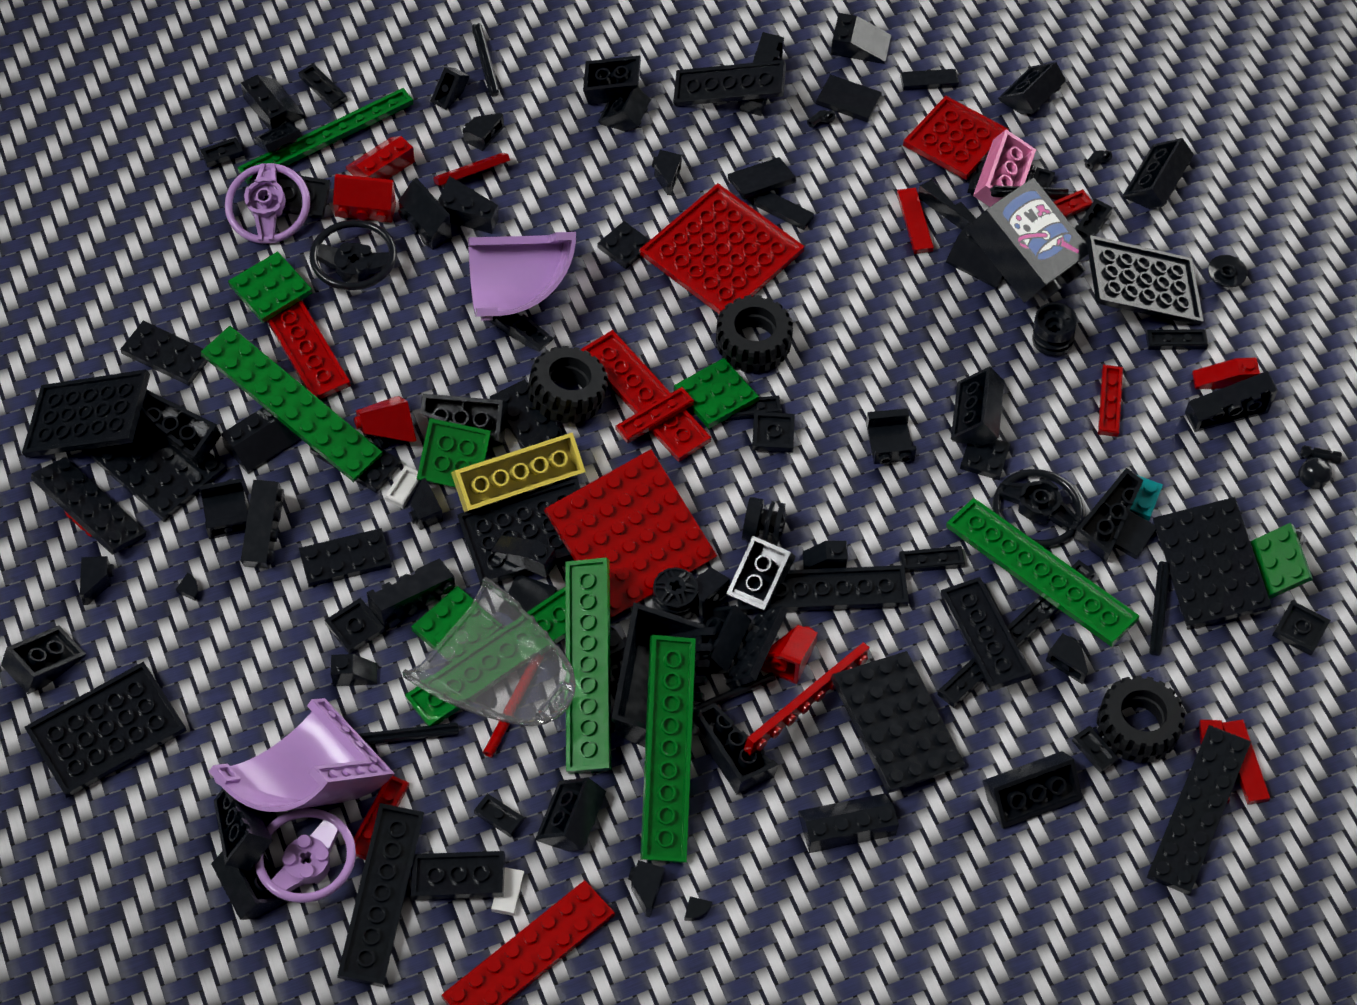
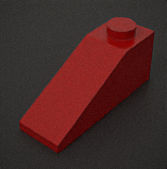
M1235 358L1192 371L1195 389H1222L1260 374L1257 358Z

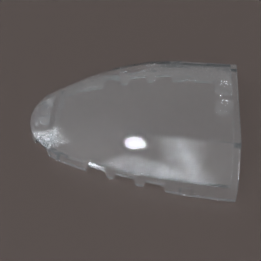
M487 577L483 579L482 586L471 607L426 659L411 670L405 669L402 672L403 677L414 685L458 708L480 716L521 726L544 725L560 717L572 703L576 689L573 668L559 646H556L549 637L548 632L538 625L532 615L530 616L518 601Z

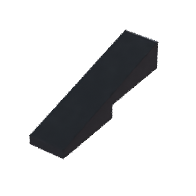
M932 179L919 186V199L961 230H963L967 223L971 224L976 220L962 202L954 204Z
M1098 199L1094 200L1079 225H1076L1074 228L1085 242L1090 235H1097L1112 214V206Z

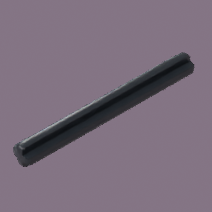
M480 23L473 24L472 31L489 95L492 97L494 95L497 96L499 95V88L483 28Z
M994 185L990 188L991 196L1005 197L1020 186ZM1042 187L1050 199H1061L1070 195L1067 188Z
M1160 561L1157 568L1149 653L1159 656L1162 652L1170 564L1164 561Z
M455 722L430 727L420 726L360 733L359 736L368 745L457 735L459 734L458 723Z

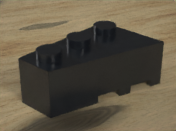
M449 176L438 202L450 214V222L492 234L499 220L498 205Z

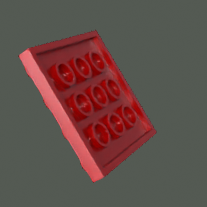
M945 96L904 139L903 146L967 180L977 169L978 165L986 159L993 139L1004 130H1008V128Z

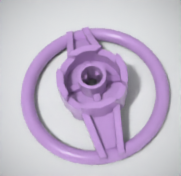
M274 163L256 165L243 171L231 183L225 198V213L231 227L241 237L260 244L280 242L295 234L304 224L310 209V195L304 180L292 169ZM276 172L290 177L298 185L302 194V209L299 217L291 227L275 235L276 217L282 214L286 203L284 191L277 183ZM258 173L254 180L255 182L246 188L244 194L245 203L255 218L258 235L246 231L237 222L233 213V198L243 181ZM265 196H268L267 200L262 201V199H264Z
M314 808L293 810L277 817L267 826L270 835H272L280 826L294 819L311 817L323 820L310 836L301 835L287 846L282 857L284 866L272 880L264 867V853L259 862L255 864L256 873L260 881L275 896L296 903L317 901L337 891L350 876L356 858L354 838L342 820L324 810ZM340 832L346 844L347 856L339 876L331 884L315 892H290L299 886H304V884H317L326 877L330 870L329 853ZM305 859H310V860H311L310 863L305 862V864H303V860H305Z

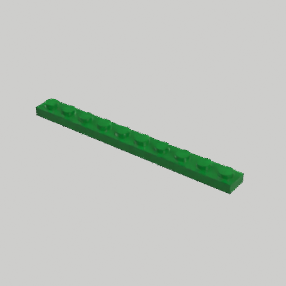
M401 88L303 135L293 144H285L276 152H268L237 167L238 172L241 174L250 167L267 163L283 166L290 165L412 106L413 99L404 88ZM252 176L245 180L247 184L251 183Z

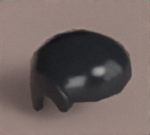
M1310 457L1300 467L1298 476L1305 486L1312 489H1321L1330 480L1332 468L1322 458Z

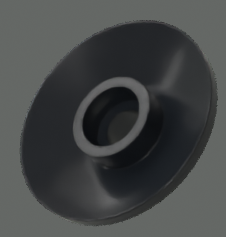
M1220 255L1213 258L1209 263L1208 274L1220 286L1237 287L1246 280L1247 268L1237 257Z

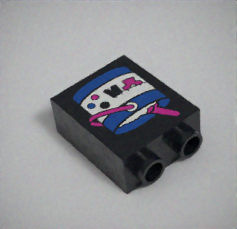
M1034 177L986 209L966 228L1024 303L1036 294H1039L1046 301L1063 287L1058 278L1062 277L1068 285L1086 271L1080 262L1088 255L1086 242Z

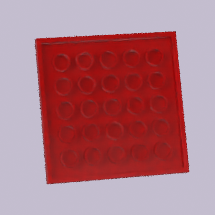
M717 183L641 247L639 252L643 258L720 314L721 310L725 309L728 303L731 302L733 304L735 299L739 297L743 299L747 295L753 297L803 253L805 246Z
M652 449L544 509L574 561L606 557L609 559L610 619L632 607L634 602L639 603L653 594L654 580L660 572L675 567L692 572L717 557Z

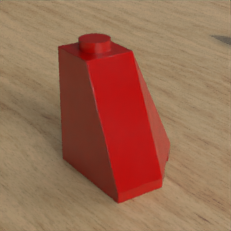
M395 396L356 410L357 416L354 417L356 428L360 429L364 434L409 442L416 441L408 401L400 396Z
M797 625L771 646L761 670L767 673L773 672L775 676L797 684L816 645L818 632L810 627Z

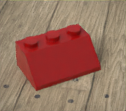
M402 136L390 137L347 165L346 169L353 176L390 179L415 162L414 149Z
M335 174L333 195L335 217L392 223L396 208L394 181Z

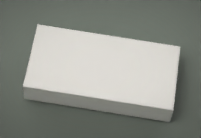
M404 466L385 495V501L403 509L421 480L416 479L418 471Z
M505 867L504 897H494L491 908L492 912L514 916L524 871Z

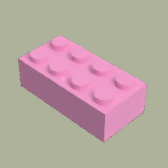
M1004 130L993 139L973 196L991 207L1004 198L991 196V187L994 185L1022 186L1026 181L1036 149L1008 130Z

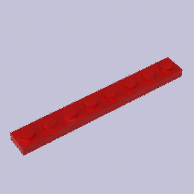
M864 642L747 737L744 750L749 755L756 750L761 751L769 739H775L786 725L789 727L795 722L799 714H805L815 701L820 702L824 698L828 690L835 689L831 680V676L834 673L865 664L868 660L867 654L870 647Z

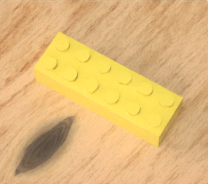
M572 432L455 470L451 474L463 510L466 512L586 471Z

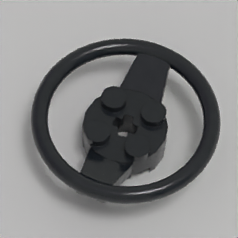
M345 220L330 225L315 238L310 249L309 259L316 276L327 285L341 290H362L378 284L390 274L396 262L397 249L391 235L381 226L365 220ZM351 227L365 228L380 235L385 240L389 252L372 253L369 245L344 242L340 245V248L322 244V242L329 235L341 229ZM318 261L335 269L344 282L335 280L325 274L320 268ZM379 272L376 276L370 278L373 273ZM368 276H369V278H370V279H368V280L361 281L362 279H365V278H367Z
M1027 469L1013 473L1000 483L993 496V512L1003 519L1001 499L1018 504L1019 513L1031 521L1042 525L1052 521L1066 531L1052 539H1033L1044 548L1058 546L1073 537L1076 528L1083 520V503L1077 490L1066 479L1050 471ZM1029 477L1045 478L1040 479L1039 481H1033L1031 483L1030 481H1028L1027 483H1014L1020 479ZM1053 482L1062 486L1069 493L1074 502L1075 514L1062 501L1061 494L1058 491L1059 488Z

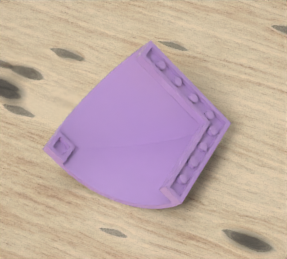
M555 232L543 236L469 237L470 282L475 316L481 317V321L493 320V316L519 313L547 298L561 283L570 267L575 250L576 232Z
M325 698L311 699L307 707L312 712L290 734L265 752L233 766L219 764L213 765L209 770L215 782L229 795L248 807L265 812H281L355 800L379 789L395 773Z

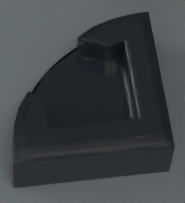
M190 573L185 575L176 588L177 593L196 601L198 585L196 579Z
M690 896L684 920L694 921L707 914L711 909L712 901Z

